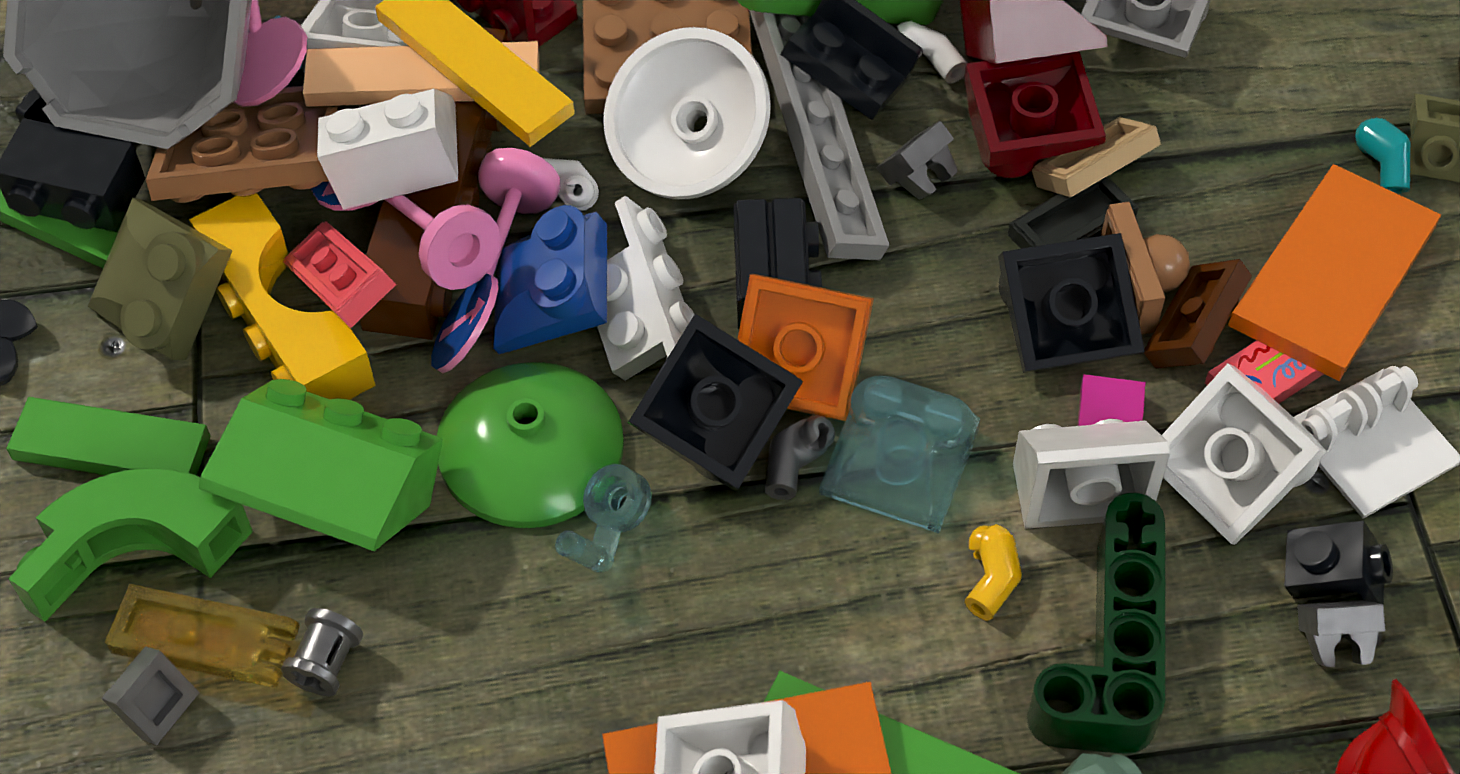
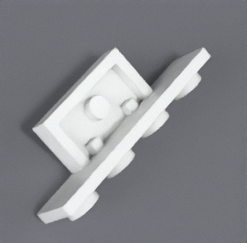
M624 196L615 202V206L629 247L607 260V323L597 327L612 373L626 381L663 357L667 356L668 358L694 316V312L684 302L679 286L683 284L682 274L676 263L666 252L663 239L667 237V232L663 222L651 208L642 209L628 197Z

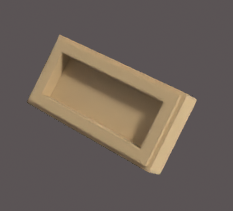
M1119 117L1103 126L1106 134L1105 144L1049 157L1035 165L1031 170L1036 186L1072 197L1160 146L1161 142L1157 128L1150 124Z

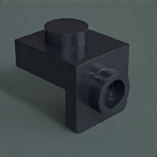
M1364 520L1287 530L1284 587L1293 599L1358 592L1365 601L1384 604V584L1391 583L1393 578L1392 559L1388 547L1385 544L1378 543Z

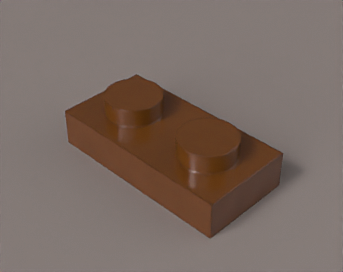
M1241 259L1191 266L1187 278L1182 282L1145 347L1144 354L1155 369L1193 366L1205 363L1252 277Z

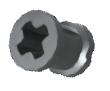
M313 608L308 611L305 617V625L308 629L294 657L284 660L281 671L284 678L305 691L320 696H333L340 685L336 676L350 647H356L360 644L363 632L358 625L341 614L322 608Z

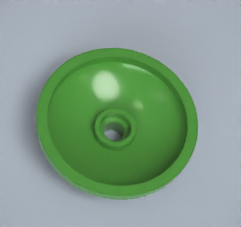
M525 362L507 365L478 377L463 388L451 401L443 414L437 431V436L443 438L438 466L443 481L453 497L476 516L495 524L514 528H536L554 525L587 510L605 494L613 483L622 462L624 449L621 419L616 406L604 389L595 381L576 370L545 362ZM523 418H536L530 424H520L517 422Z

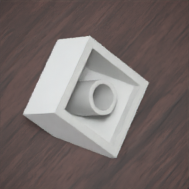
M430 89L414 94H401L391 100L356 109H342L332 115L318 118L317 158L342 209L345 210L458 181L456 106L452 95L437 89Z
M1107 419L1094 425L1072 427L1044 424L1031 430L1019 431L1013 468L1024 528L1104 523L1108 505L1114 498L1124 493L1136 492L1147 495L1156 501L1171 454L1168 441L1147 421L1124 422L1118 419Z

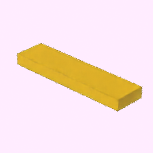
M383 0L375 6L379 22L529 147L533 146L574 115L573 101L449 0Z

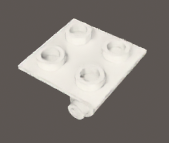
M1390 366L1382 369L1294 417L1327 451L1320 459V469L1363 519L1460 465V454L1411 400L1413 390L1418 387V379L1415 373L1407 366L1401 368Z

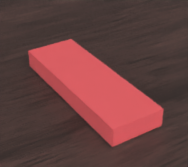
M327 221L322 222L283 261L350 328L397 285L377 264Z

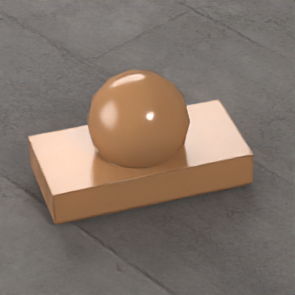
M1130 202L1111 204L1106 210L1101 236L1122 234L1141 334L1154 333L1164 305V293L1178 288L1187 278L1190 270L1189 252L1181 241L1169 235L1156 234L1143 239Z

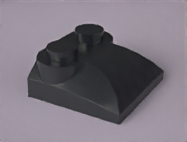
M1121 233L1003 251L998 256L1001 270L999 292L1003 302L1008 306L1023 373L1138 355L1145 352Z
M694 314L628 423L692 464L707 479L719 481L733 491H736L750 471L803 383V380L702 317Z

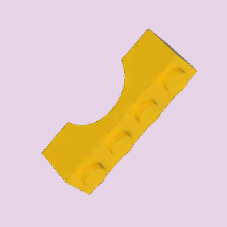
M257 193L248 196H235L189 219L193 229L233 250L220 279L221 285L217 286L216 292L231 319L242 316L248 327L243 329V333L257 359L262 361L269 357L276 367L275 370L271 371L273 380L288 379L299 382L307 388V392L327 399L350 400L376 386L367 351L351 328L332 310L323 312L293 310L281 305L270 296L275 281L287 268L283 261L289 253L280 225Z

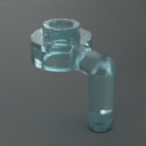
M610 464L599 469L588 481L583 497L587 516L597 524L593 541L567 530L562 532L556 539L555 548L557 553L595 572L603 573L608 571L613 565L621 532H627L638 526L649 511L652 497L647 480L639 473L621 464ZM627 495L624 504L620 508L622 498Z

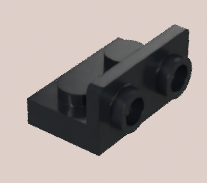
M821 0L815 13L788 39L780 55L866 117L873 120L902 88L921 57L923 49L856 0Z

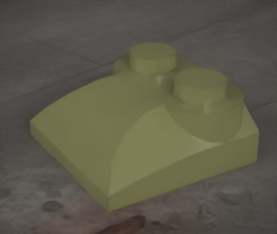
M132 198L88 307L122 329L126 339L135 347L155 349L172 360H186L233 250L145 201Z

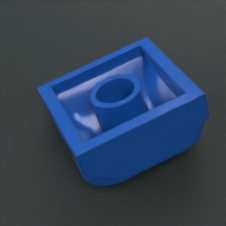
M558 206L540 217L533 228L532 234L503 247L496 267L499 289L495 301L493 349L498 354L607 323V224L597 212L584 215L574 206Z

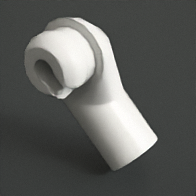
M913 21L897 25L899 32L923 49L922 54L928 58L947 83H955L965 76L966 64L968 63L945 35Z
M543 158L554 167L560 177L558 196L566 205L574 206L583 211L595 204L599 194L598 185L579 161Z

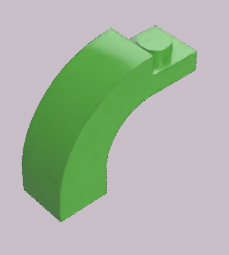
M142 468L111 473L77 486L59 497L35 517L47 539L40 546L31 549L23 556L16 571L8 579L25 608L46 622L96 568L111 558L136 550L167 552L179 557L211 578L253 532L244 507L240 503L198 489L200 477L194 474L162 468Z

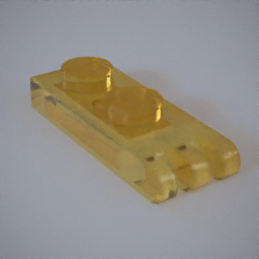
M129 584L105 643L112 654L136 658L143 648L147 646L161 651L177 668L267 687H277L283 672L280 668L272 664L260 662V660L283 664L284 660L289 658L292 649L285 642L271 639L269 636L284 640H295L300 624L286 616Z

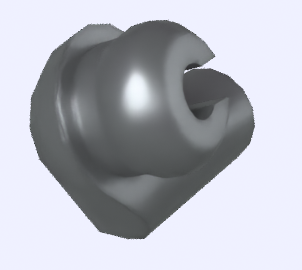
M818 415L811 416L789 426L772 439L765 493L768 496L777 500H787L795 497L799 469L823 455L827 451L828 446L834 441L835 430L828 419Z

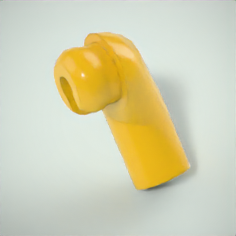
M997 524L979 526L972 532L969 538V549L975 550L973 553L975 559L982 560L985 574L966 597L965 605L971 613L985 621H989L994 617L1019 584L1022 577L1015 538L1006 528Z

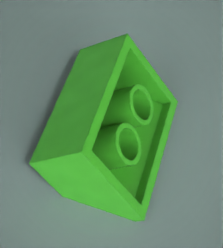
M288 379L271 380L241 398L200 476L198 489L375 551L430 507L443 438L422 431L421 426L413 421L401 418L386 419L365 412L363 406L355 401L327 399L307 392V388L299 382Z

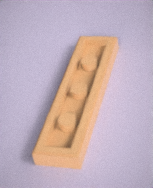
M538 41L502 43L539 73ZM409 46L307 49L303 86L306 107L371 105L391 100L401 94H414L430 89H437L452 95L454 102L474 101Z

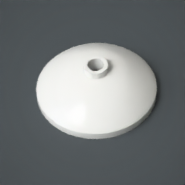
M699 27L680 28L662 33L635 50L614 77L604 108V133L609 152L618 168L628 179L652 194L670 199H692L711 194L739 177L760 150L770 119L768 84L755 58L740 43L724 33ZM702 116H707L706 126L701 131L694 132L696 120Z

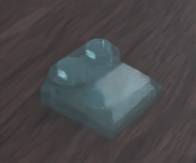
M880 375L867 378L860 382L852 393L850 411L820 485L819 494L940 533L977 437L980 418L971 411L966 403L954 396L890 376Z

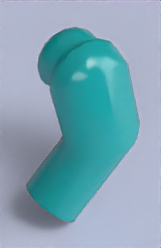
M1371 118L1360 123L1356 129V143L1360 151L1369 154L1380 162V186L1396 194L1409 192L1411 143L1408 136L1386 119Z

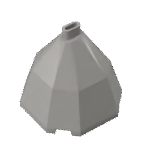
M7 0L3 57L16 74H25L47 104L42 110L54 126L169 149L237 100L245 66L252 0Z

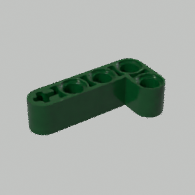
M1136 492L1124 493L1114 498L1107 508L1097 546L1095 666L1068 663L1053 664L1043 669L1036 678L1027 714V722L1034 737L1044 745L1063 749L1131 754L1145 749L1153 740L1165 705V517L1157 501L1147 495ZM1129 533L1133 534V541L1135 544H1138L1136 550H1126L1129 542ZM1128 586L1135 588L1143 596L1133 597L1126 595L1118 587ZM1116 646H1133L1140 650L1143 656L1132 657L1125 655ZM1050 699L1065 700L1074 707L1075 711L1070 713L1055 711L1049 707L1046 701ZM1119 705L1132 706L1141 712L1143 718H1126L1118 713L1115 707Z

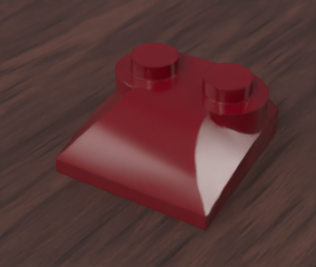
M1080 51L997 64L988 61L966 64L965 85L969 115L982 162L990 172L1006 178L1021 177L1031 172V169L1037 165L1039 159L1105 144L1106 134Z

